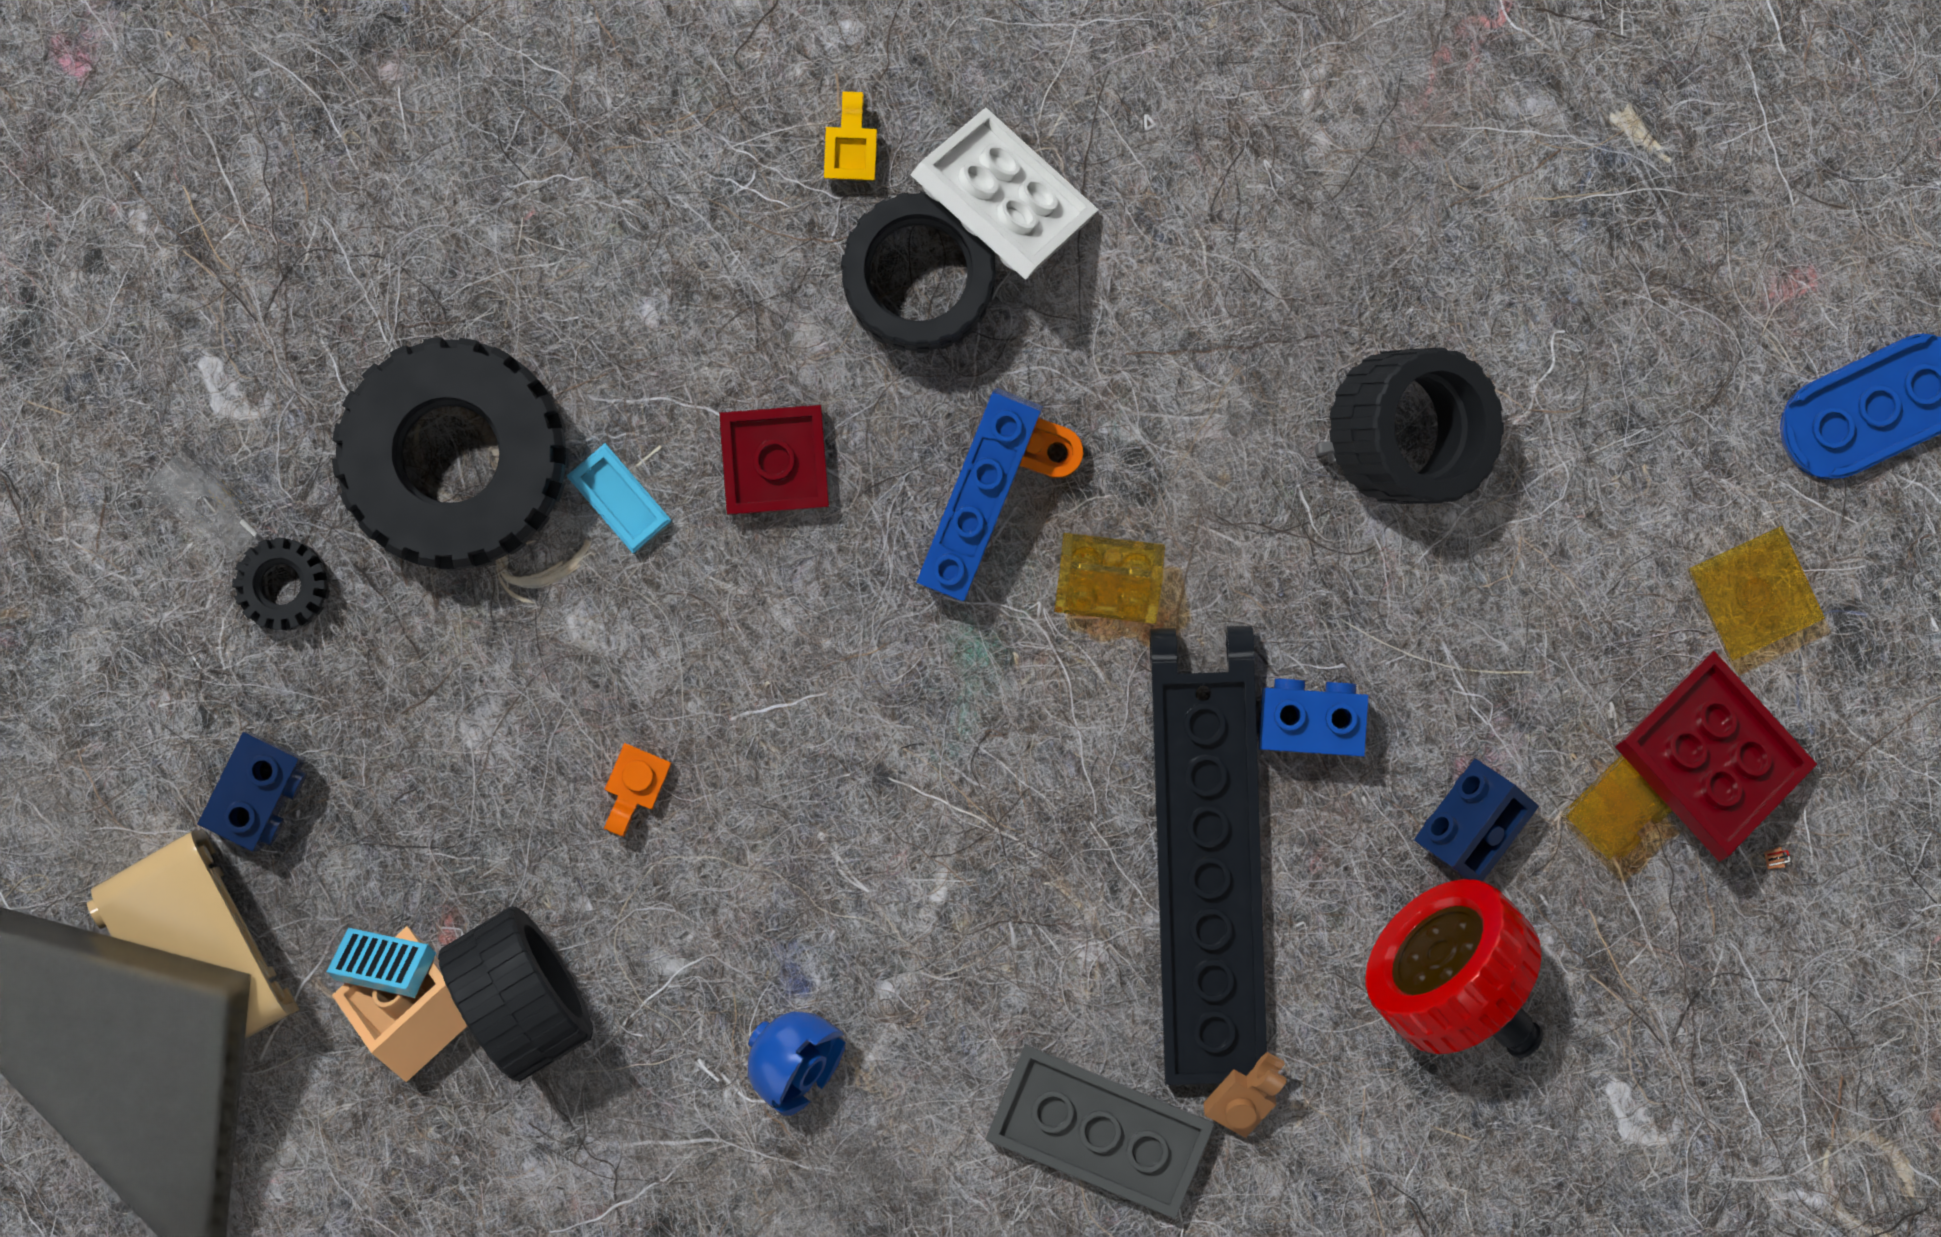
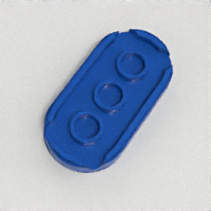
M1925 333L1908 336L1818 378L1797 390L1787 402L1780 422L1782 444L1791 461L1799 469L1811 476L1828 480L1841 479L1857 474L1941 434V337Z

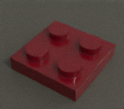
M821 405L719 412L727 515L829 508Z

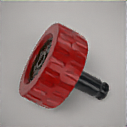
M1474 879L1449 881L1435 886L1414 898L1387 924L1375 942L1367 962L1365 975L1366 991L1372 1006L1408 1043L1424 1052L1450 1054L1471 1048L1493 1036L1503 1047L1507 1048V1051L1514 1058L1529 1057L1542 1044V1028L1537 1023L1532 1022V1018L1521 1008L1528 999L1539 975L1542 960L1540 940L1530 922L1497 888Z

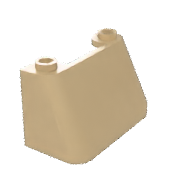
M205 830L191 831L91 888L93 899L87 902L88 910L96 925L100 929L107 927L155 1017L164 1035L159 1038L163 1053L172 1065L180 1062L185 1069H190L300 1010L289 988L282 990L277 981L269 982V979L277 975L272 966H267L221 879L224 876L221 868H209L208 866L213 863L211 855L216 853Z

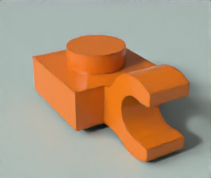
M624 743L604 789L618 796L604 829L625 837L638 805L653 810L672 763Z

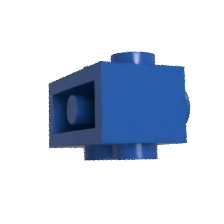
M1275 678L1274 688H1262L1258 750L1365 756L1368 695L1356 694L1357 684L1326 682L1325 692L1305 690V680ZM1285 706H1290L1295 711V720L1290 725L1284 724L1280 718V712ZM1337 709L1343 711L1346 715V723L1340 729L1332 723V714Z

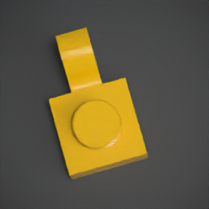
M842 91L841 127H826L824 179L875 181L877 129L862 128L863 92Z

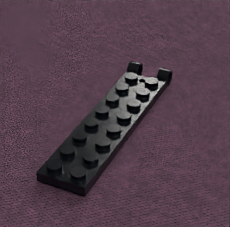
M1252 625L1226 626L1228 672L1178 674L1176 628L1150 629L1165 1085L1222 1083L1233 1070L1247 1076L1258 1060L1267 1053L1254 636ZM1200 686H1206L1210 690V697L1206 701H1201L1196 697V690Z

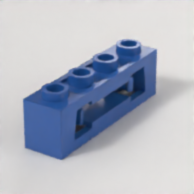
M997 387L993 390L916 583L964 602L1043 409L1042 405Z

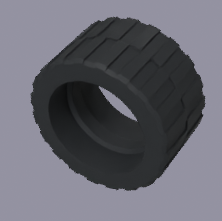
M925 192L896 194L894 198L884 199L875 204L871 211L867 214L864 213L857 221V226L853 232L849 233L845 242L846 250L844 255H842L841 269L842 283L848 305L862 328H866L873 335V338L882 344L885 342L894 346V349L904 352L911 350L917 351V353H928L929 350L939 348L942 350L952 346V343L961 338L963 340L972 332L973 327L984 318L986 309L992 301L996 278L994 251L978 236L969 233L962 226L961 221L943 204L932 199ZM914 225L930 226L945 232L958 244L967 264L966 286L957 303L941 316L923 321L904 319L890 312L877 298L870 277L872 260L880 244L895 231Z
M1446 348L1383 351L1378 355H1370L1346 374V379L1339 385L1336 391L1334 405L1331 406V430H1329L1336 462L1341 466L1344 476L1350 484H1354L1359 489V492L1365 496L1376 498L1378 502L1387 504H1442L1443 502H1454L1462 499L1467 493H1472L1479 488L1480 483L1485 478H1488L1493 470V464L1501 451L1502 446L1500 444L1502 435H1504V422H1502L1501 401L1496 395L1495 386L1490 377L1485 375L1483 368L1478 363L1469 360L1461 352L1448 351ZM1413 381L1419 383L1428 393L1434 404L1438 421V435L1434 451L1426 465L1419 472H1416L1405 461L1395 436L1396 409L1402 394Z
M508 907L447 944L439 951V967L444 982L463 1020L487 1056L511 1080L518 1082L525 1080L592 1039L593 1025L590 1015L570 973L536 923L520 908Z

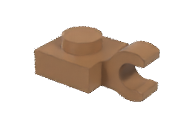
M1267 1052L1258 1060L1247 1076L1233 1070L1203 1102L1204 1115L1246 1138L1276 1106L1275 1095L1281 1091L1287 1082L1286 1077L1278 1074L1285 1065L1284 1061Z

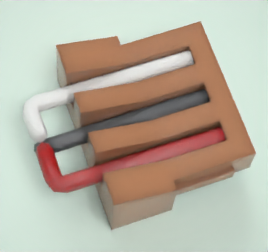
M1782 847L1764 852L1768 869L1784 868L1786 863L1790 862L1789 851H1783Z

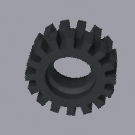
M275 538L258 542V546L249 548L244 553L246 555L242 562L238 561L235 570L238 571L236 579H232V587L236 588L237 595L234 598L237 605H241L244 610L242 613L248 619H252L257 625L264 628L289 631L295 630L302 625L306 626L312 622L311 619L316 614L319 615L324 609L322 607L323 602L329 597L330 590H327V582H330L329 573L324 569V561L313 552L312 548L295 540ZM285 564L296 570L300 577L301 587L294 600L287 604L279 605L271 602L265 596L262 581L270 568Z

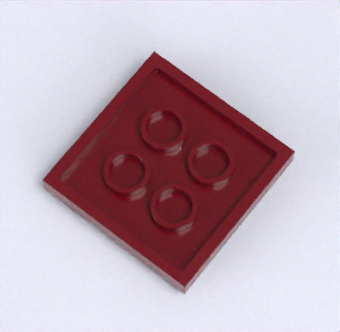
M1715 651L1705 656L1615 746L1719 862L1730 856L1817 765Z

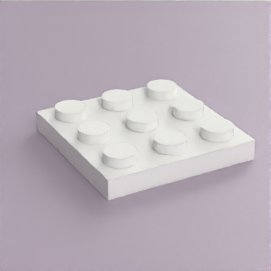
M986 107L925 157L910 174L922 185L923 190L929 197L943 204L961 221L962 226L969 233L978 236L999 255L1000 260L1005 266L1019 273L1025 280L1084 227L1099 210Z

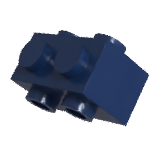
M242 732L197 825L252 852L260 851L263 844L271 846L284 823V818L279 817L278 814L286 798L294 800L306 779L307 772L301 770L305 758L252 732ZM267 762L270 763L273 770L269 779L263 774V767ZM244 808L249 813V822L246 825L242 823L240 818L241 811Z
M1474 758L1465 772L1456 780L1455 785L1435 812L1426 820L1414 841L1462 878L1484 881L1539 808V805L1515 784Z

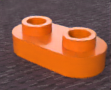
M1039 418L1019 467L1050 478L1067 477L1077 470L1082 461L1083 446L1081 440L1072 430ZM1051 445H1063L1067 450L1066 459L1058 463L1051 461L1047 455V450Z

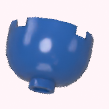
M802 1011L782 1014L771 1023L768 1021L762 1022L753 1031L748 1045L751 1047L747 1064L748 1078L753 1089L770 1107L782 1116H792L804 1109L811 1102L804 1095L815 1082L819 1088L823 1089L839 1065L846 1044L839 1037L843 1036L844 1033L826 1019L814 1013Z

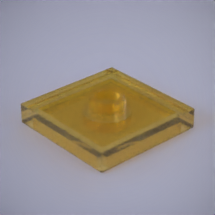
M1783 526L1774 528L1687 568L1729 661H1734L1825 619Z

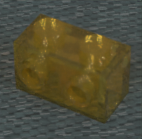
M1063 533L1054 612L1156 624L1163 581L1165 544Z

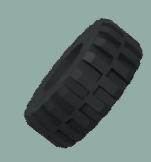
M442 337L423 339V343L412 347L404 345L390 352L391 357L379 365L374 363L361 375L364 380L355 392L349 391L342 404L345 407L341 422L340 424H335L332 441L336 442V458L332 459L334 477L338 478L342 490L340 497L347 511L353 514L359 523V528L370 539L375 540L385 548L386 551L401 559L424 567L442 570L480 568L496 563L495 560L507 554L512 555L527 545L525 542L536 531L540 532L550 519L548 515L556 501H560L565 486L562 483L565 468H568L569 450L566 448L564 435L566 430L562 416L558 413L549 391L528 368L511 355L496 347L493 348L481 344L477 340L460 337L459 340H444ZM456 406L472 410L488 422L498 442L499 461L492 480L480 493L464 501L448 503L428 498L413 485L404 466L403 451L409 431L422 416L438 408Z

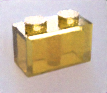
M1621 754L1559 816L1601 859L1610 860L1616 855L1621 860L1642 840L1637 832L1650 819L1657 824L1672 810Z

